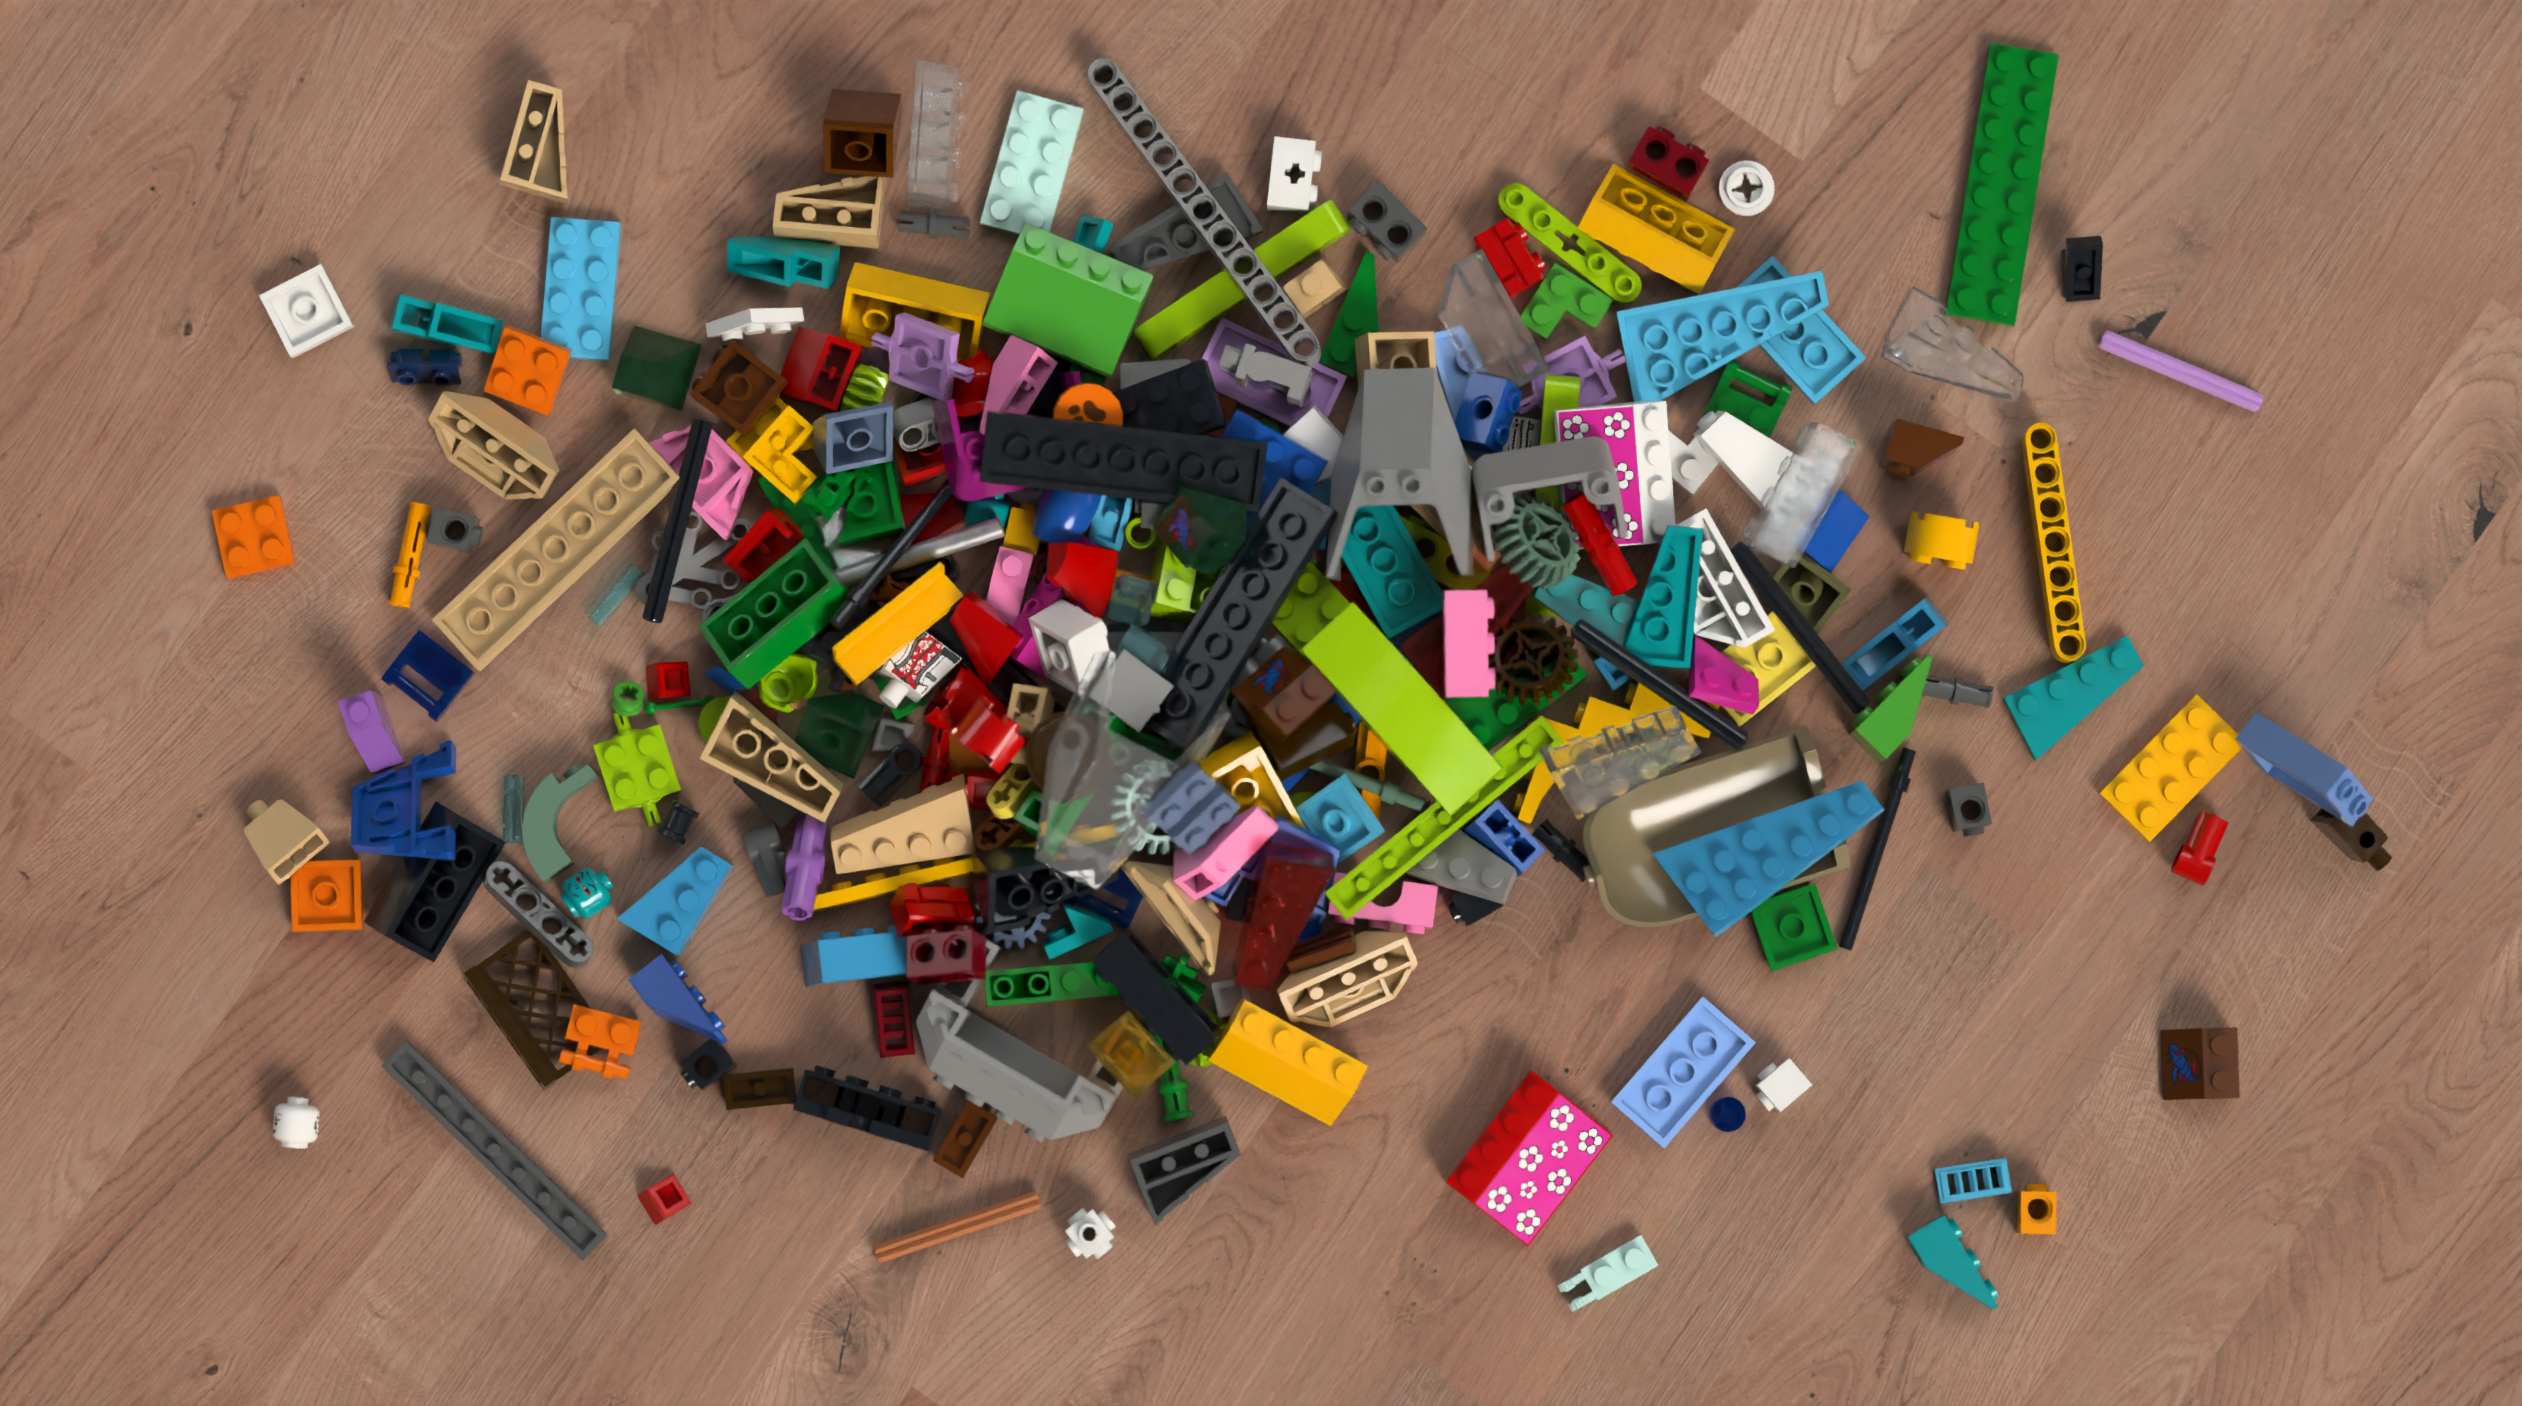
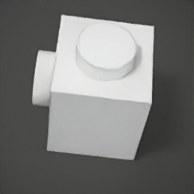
M1787 1058L1777 1067L1772 1062L1757 1075L1761 1081L1755 1085L1759 1091L1755 1096L1766 1110L1770 1111L1774 1108L1779 1113L1812 1086V1084L1792 1060Z

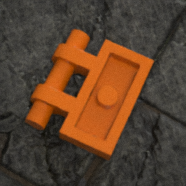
M574 1004L565 1040L578 1043L577 1050L573 1052L562 1049L559 1062L572 1065L573 1070L582 1072V1069L603 1073L602 1077L613 1079V1076L627 1080L630 1066L617 1063L618 1056L622 1054L633 1057L642 1022ZM588 1046L609 1051L607 1060L586 1055Z

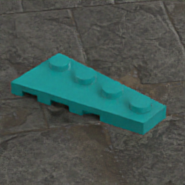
M1667 525L1624 647L1649 665L1690 669L1703 528Z
M2128 635L2003 698L2034 761L2144 667Z

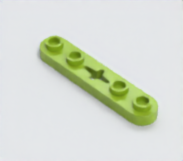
M1512 183L1501 190L1498 197V206L1505 217H1509L1514 224L1519 222L1528 235L1602 293L1614 299V302L1626 305L1638 298L1642 283L1635 271L1585 232L1577 229L1578 227L1528 187L1520 183ZM1555 232H1560V235L1568 239L1572 235L1577 238L1576 246L1582 252L1584 251L1585 255H1581L1573 249L1568 250V252L1563 251L1564 243L1555 235Z

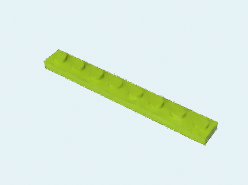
M1541 715L1492 755L1502 767V770L1452 816L1436 801L1324 894L1347 921L1555 751L1564 741Z

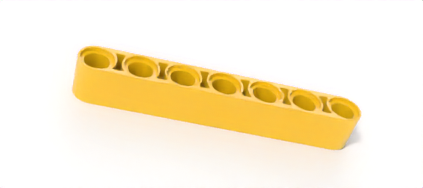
M2036 423L2024 432L2021 446L2051 654L2061 663H2070L2083 655L2086 649L2063 477L2055 430L2046 423ZM2033 432H2041L2046 436V448L2038 449L2032 445L2030 436ZM2038 466H2046L2051 470V482L2042 483L2036 478L2035 470ZM2050 500L2056 505L2057 514L2055 517H2046L2041 513L2040 504L2042 501ZM2054 534L2061 539L2062 548L2060 551L2052 552L2048 550L2045 545L2047 535ZM2052 569H2060L2066 574L2067 582L2064 586H2056L2051 582L2050 572ZM2065 603L2070 607L2072 612L2070 620L2062 621L2056 617V604ZM2068 637L2073 639L2076 644L2074 655L2063 654L2060 650L2059 644L2062 638Z

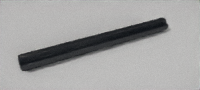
M699 419L692 421L679 471L680 478L676 483L642 615L643 619L649 622L661 623L663 621L712 430V424Z
M1742 541L1731 548L1730 551L1744 576L1850 710L1857 714L1870 704L1868 697L1747 544Z
M1579 619L1571 629V636L1733 748L1739 750L1746 743L1748 733L1701 700L1689 697L1688 691L1583 619Z

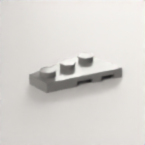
M1460 829L1406 872L1409 877L1504 905L1517 876L1514 867Z

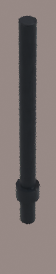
M948 478L857 587L853 586L845 595V602L830 619L834 627L841 629L855 611H860L869 601L868 595L950 498L952 492Z
M1902 749L1896 771L1890 775L1887 787L1890 789L1884 804L1885 811L1881 814L1838 947L1852 951L1903 792L1907 793L1911 781L1908 776L1916 755L1914 750Z

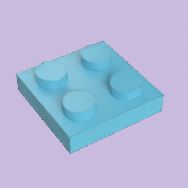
M1346 773L1295 808L1306 830L1339 846L1340 853L1337 865L1385 832Z

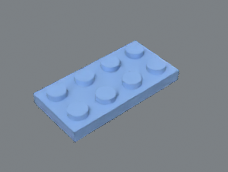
M1702 996L1613 1098L1611 1103L1657 1144L1665 1148L1756 1042Z

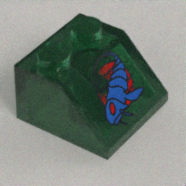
M1182 487L1154 523V531L1186 568L1217 576L1246 540V504Z

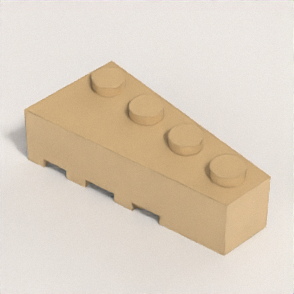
M736 690L731 696L699 758L824 823L844 786L840 780Z
M964 773L953 777L952 781L942 785H933L923 789L922 793L905 800L901 798L891 802L890 806L875 812L872 810L832 826L831 847L836 874L975 853L974 832Z

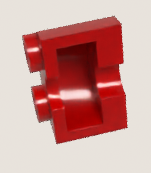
M982 694L951 732L973 753L979 755L989 766L998 773H1001L1027 741L1017 733L1020 726L1005 713L1001 718L998 717L995 713L998 706Z

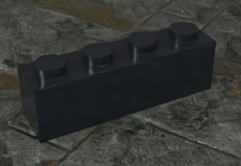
M1129 927L1104 947L1092 960L1097 975L1104 982H1111L1119 991L1118 997L1122 1003L1129 1009L1134 1008L1142 1016L1141 1021L1144 1027L1151 1034H1158L1166 1043L1165 1048L1176 1061L1181 1060L1187 1066L1221 1034L1222 1029Z

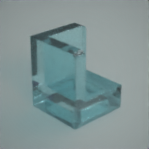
M1126 574L1117 577L1113 587L1107 618L1136 627L1148 624L1157 583Z

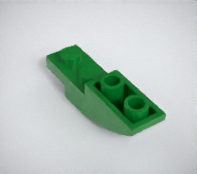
M1093 962L986 971V979H984L986 1007L1118 996L1119 991L1111 982L1106 983L1097 975Z

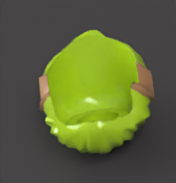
M797 653L791 654L757 682L758 698L768 707L786 713L805 706L810 702L817 689L816 660Z

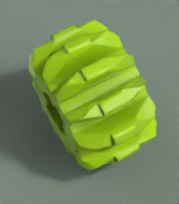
M860 364L857 366L846 389L840 411L881 404L889 381L887 373L879 371V368L871 365Z

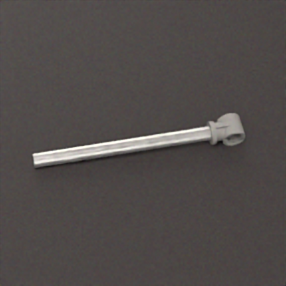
M999 517L910 545L887 574L1005 537L1002 523ZM884 554L834 571L847 588L860 584ZM735 595L724 599H714L709 602L703 609V622Z

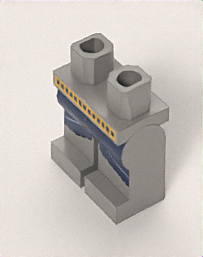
M1247 343L1244 351L1226 345L1219 362L1220 371L1235 376L1236 385L1247 388L1249 382L1257 390L1272 389L1287 395L1289 406L1302 410L1313 378L1311 367L1267 352H1257L1256 346Z

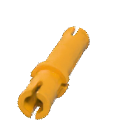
M410 502L409 504L410 508L398 563L392 569L395 577L390 600H388L389 605L410 609L411 606L410 602L415 579L420 577L418 565L429 514L432 509L429 505L417 502Z

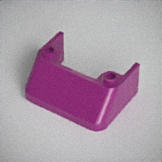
M1079 372L1057 374L1060 394L1071 386L1082 384ZM953 399L932 401L950 490L956 498L962 501H974L1030 488L980 482L979 475L984 434L977 431L960 433Z

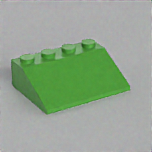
M1025 222L982 325L1009 337L1011 335L1039 347L1043 351L1111 378L1149 296L1154 275Z

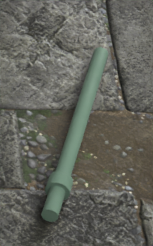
M1236 724L1228 728L1225 735L1237 739L1250 732V730ZM1326 759L1309 767L1335 779L1346 773L1354 786L1381 796V801L1394 805L1396 802L1421 812L1426 800L1401 790V785L1390 781L1383 783Z

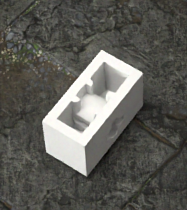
M1274 136L1267 200L1268 211L1307 215L1309 205L1316 206L1318 185H1311L1313 171L1320 172L1322 151H1315L1316 141ZM1292 168L1299 169V175L1304 176V178L1298 179L1297 184L1291 183L1290 177L1285 176V174L1289 175L1292 173Z

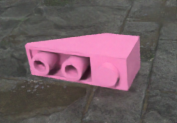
M1255 805L1236 816L1231 823L1222 824L1210 836V841L1204 848L1196 849L1191 855L1182 848L1174 851L1173 881L1195 901L1223 886L1279 829V825L1258 805Z

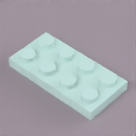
M1017 90L980 225L1020 235L1025 222L1045 231H1051L1084 108Z

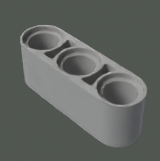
M928 397L893 411V434L902 449L912 452L940 443L932 401L938 399ZM983 412L972 417L957 418L960 433L979 429Z

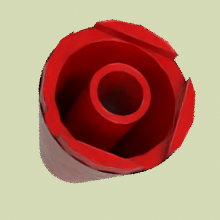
M961 662L948 675L953 681L948 680L944 686L940 685L926 707L923 714L925 717L922 719L930 725L952 733V729L982 694L998 706L995 711L998 717L1001 718L1004 713L1007 715L1008 710L977 675Z

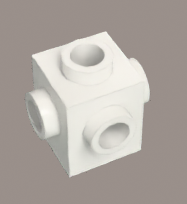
M1082 1208L1067 1220L1070 1227L1065 1232L1069 1237L1064 1241L1076 1257L1083 1254L1087 1259L1093 1254L1096 1259H1099L1113 1248L1110 1240L1115 1235L1111 1230L1116 1226L1103 1210L1097 1214L1094 1209L1087 1213ZM1087 1227H1092L1096 1230V1238L1092 1241H1087L1083 1237V1231Z

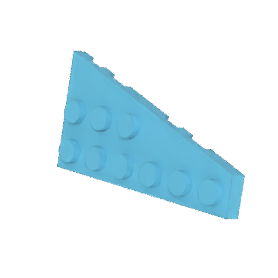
M1823 271L1617 311L1634 402L1646 400L1661 401L1829 306Z

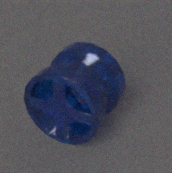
M1724 1097L1712 1104L1709 1118L1716 1129L1723 1132H1731L1743 1125L1746 1111L1743 1104L1736 1098Z

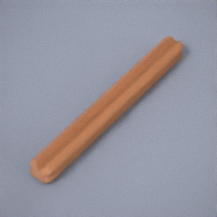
M1033 1191L876 1244L873 1247L877 1261L882 1263L1039 1210L1042 1207L1039 1194Z

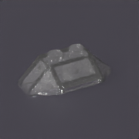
M1480 249L1453 264L1437 316L1470 374L1474 372L1508 379L1516 387H1521L1550 371L1548 364L1483 250Z

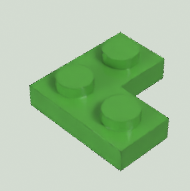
M1554 263L1517 322L1546 341L1565 312L1595 330L1614 299L1562 266Z

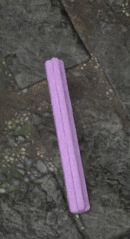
M2109 330L2103 333L2099 342V347L2102 350L2252 412L2258 411L2262 404L2263 395L2259 392Z

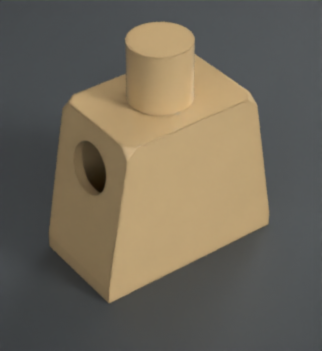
M282 799L277 800L270 807L264 801L257 800L247 809L246 813L252 822L244 828L243 832L263 867L278 885L283 883L330 843L314 822Z

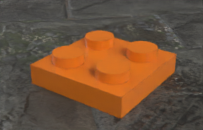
M507 325L504 328L483 391L548 416L552 412L572 349Z
M280 495L211 511L225 575L228 580L296 564Z
M361 859L307 861L291 875L292 932L364 930Z

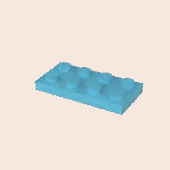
M551 217L541 338L572 349L570 356L572 359L610 361L622 225L620 222Z
M1772 255L1738 287L1792 276ZM1823 310L1816 312L1759 345L1813 405L1819 402L1866 359L1862 352Z

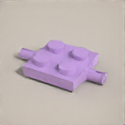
M903 312L896 315L894 332L891 337L880 332H876L872 337L874 341L871 344L873 346L888 351L890 361L888 379L938 400H948L952 398L954 377L967 383L974 377L972 374L974 373L973 368L966 367L957 362L960 335L958 332Z
M1583 336L1524 367L1523 370L1532 385L1533 395L1521 401L1519 409L1524 408L1519 410L1520 416L1522 417L1538 407L1542 410L1545 374L1580 377L1578 408L1605 405L1617 399V395L1609 382L1608 371L1626 362L1624 356L1616 359L1622 355L1621 350L1618 349L1601 359L1592 350L1586 336Z

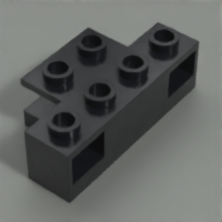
M818 1065L815 1066L814 1072L805 1070L793 1110L891 1141L930 1151L942 1112L934 1109L935 1101L916 1096L914 1102L901 1099L902 1091L880 1085L878 1092L867 1088L869 1081L850 1075L846 1076L845 1081L834 1078L836 1071ZM810 1076L840 1085L833 1107L803 1098ZM907 1106L935 1115L929 1136L900 1128Z

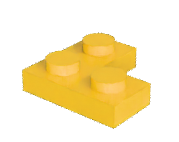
M788 405L742 457L794 504L802 498L818 479L813 472L793 456L813 433V426Z

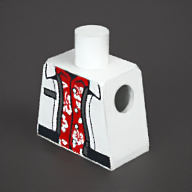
M925 631L882 665L879 676L886 680L888 684L879 697L892 708H896L905 695L918 703L954 669L962 658Z

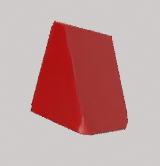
M688 661L661 662L646 666L649 700L691 696Z
M674 1173L638 1195L641 1204L655 1225L691 1204L690 1199Z

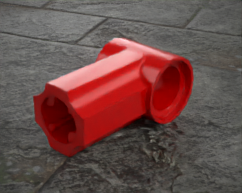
M2200 811L2186 844H2182L2175 857L2171 872L2204 886L2216 861L2214 855L2229 823L2216 815Z

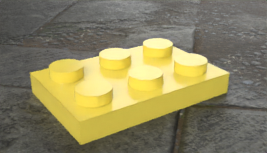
M1773 611L1767 617L1775 631L1745 648L1730 645L1721 652L1759 679V707L1753 715L1721 706L1739 727L1816 667Z

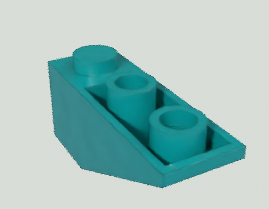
M1940 1215L1905 1236L1922 1267L1989 1309L1998 1308L1995 1299L1999 1295L1989 1279L1983 1281L1978 1273L1977 1268L1981 1267V1264L1971 1248L1965 1251L1959 1240L1963 1234L1953 1218L1947 1220L1945 1215Z

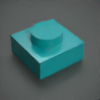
M1082 215L1072 242L1103 254L1114 224L1105 219Z

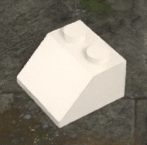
M1060 599L1028 619L1045 677L1085 699L1090 696L1110 650L1106 639L1108 632L1100 618L1094 617L1083 611L1080 607Z

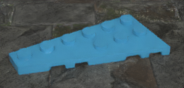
M1859 781L1653 853V855L1714 936L1718 937L1885 810L1864 782Z

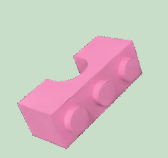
M1335 872L1333 885L1347 874ZM1403 881L1401 896L1391 906L1381 907L1370 901L1346 921L1330 901L1328 915L1335 916L1334 922L1340 924L1355 925V919L1368 920L1369 927L1389 930L1390 924L1404 925L1403 932L1424 934L1425 928H1433L1438 886Z

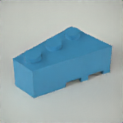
M700 847L619 916L617 920L675 955L681 956L734 869V866Z
M895 925L888 926L887 933L875 934L874 928L853 930V937L841 938L840 931L819 934L820 940L801 945L805 987L824 983H843L852 980L907 975V937H898Z

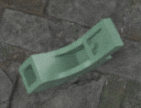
M578 763L563 774L566 780L562 783L555 774L550 773L536 787L526 805L522 822L523 844L532 867L545 883L550 882L575 864L559 839L557 820L564 804L600 777L590 764L583 767Z

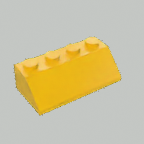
M1614 163L1594 195L1577 228L1585 232L1592 239L1611 246L1622 255L1637 260L1648 266L1650 270L1661 273L1679 283L1683 288L1698 294L1701 293L1735 231L1731 226Z
M855 262L846 286L839 338L860 346L886 351L871 344L874 341L872 340L873 335L876 332H880L891 337L894 332L896 315L906 312L960 333L957 351V361L963 358L972 357L979 351L984 330L982 323L988 310L990 293Z
M1241 998L1207 1060L1329 1126L1333 1124L1352 1098L1368 1068V1065Z

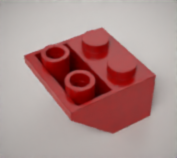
M798 327L780 376L788 381L787 386L780 394L830 413L841 412L840 407L846 389L864 353L862 346L828 333Z

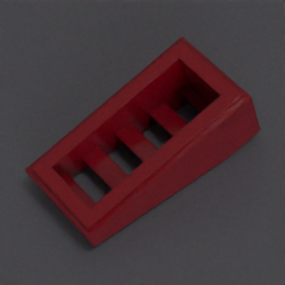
M908 981L874 984L880 1058L915 1055ZM902 994L903 998L902 1000L882 1001L881 996ZM904 1008V1014L883 1016V1010ZM905 1023V1028L885 1030L884 1025ZM906 1037L907 1043L886 1045V1039Z

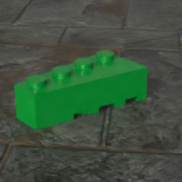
M1559 655L1554 657L1553 662L1545 667V677L1555 669ZM1576 659L1573 661L1577 663L1578 671L1570 673L1573 676V683H1562L1565 693L1587 676V673ZM1536 660L1530 662V664L1533 665L1534 669L1538 671L1535 663ZM1515 676L1512 677L1513 679L1521 682H1534L1532 678L1527 676L1519 677L1517 679L1515 678ZM1489 689V696L1450 697L1443 701L1483 747L1490 752L1562 695L1555 691L1552 692V703H1549L1545 696L1539 698L1540 705L1538 707L1534 706L1532 699H1528L1524 707L1520 706L1518 696L1510 703L1506 700V692L1499 695L1495 692V689Z

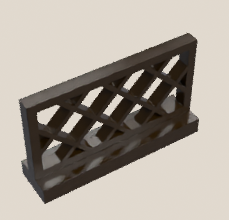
M527 930L478 965L468 969L463 973V978L543 1091L555 1084L557 1080L573 1070L572 1065L568 1064L559 1070L555 1068L549 1059L551 1045L570 1048L573 1052H576L578 1046L575 1042L571 1044L552 1040L555 1022L569 1023L570 1018L557 1016L560 997L575 999L578 1005L590 1008V1006L550 950ZM529 938L533 940L539 949L537 963L516 959L518 946ZM514 950L513 958L503 957ZM542 954L550 965L541 964ZM496 961L510 963L511 969L508 983L494 981L486 971V968ZM515 964L536 968L533 987L512 984ZM540 969L555 971L559 977L557 991L536 988ZM562 983L570 993L561 992ZM498 986L507 988L506 997L503 995ZM511 989L532 992L528 1011L513 1009L509 1003ZM535 993L556 996L553 1015L532 1012ZM518 1015L527 1016L526 1025ZM531 1017L552 1020L549 1040L533 1037L529 1031ZM538 1043L548 1045L546 1054ZM588 1046L586 1055L593 1056L602 1049Z

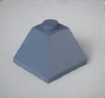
M891 402L826 414L813 422V451L826 474L893 461V404Z

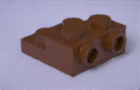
M732 340L728 346L723 345L717 351L713 358L714 364L707 373L703 372L695 379L692 385L693 391L690 395L719 419L726 422L744 437H747L787 386L788 381Z

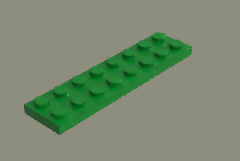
M1990 43L1945 316L2010 327L2015 326L2059 54Z

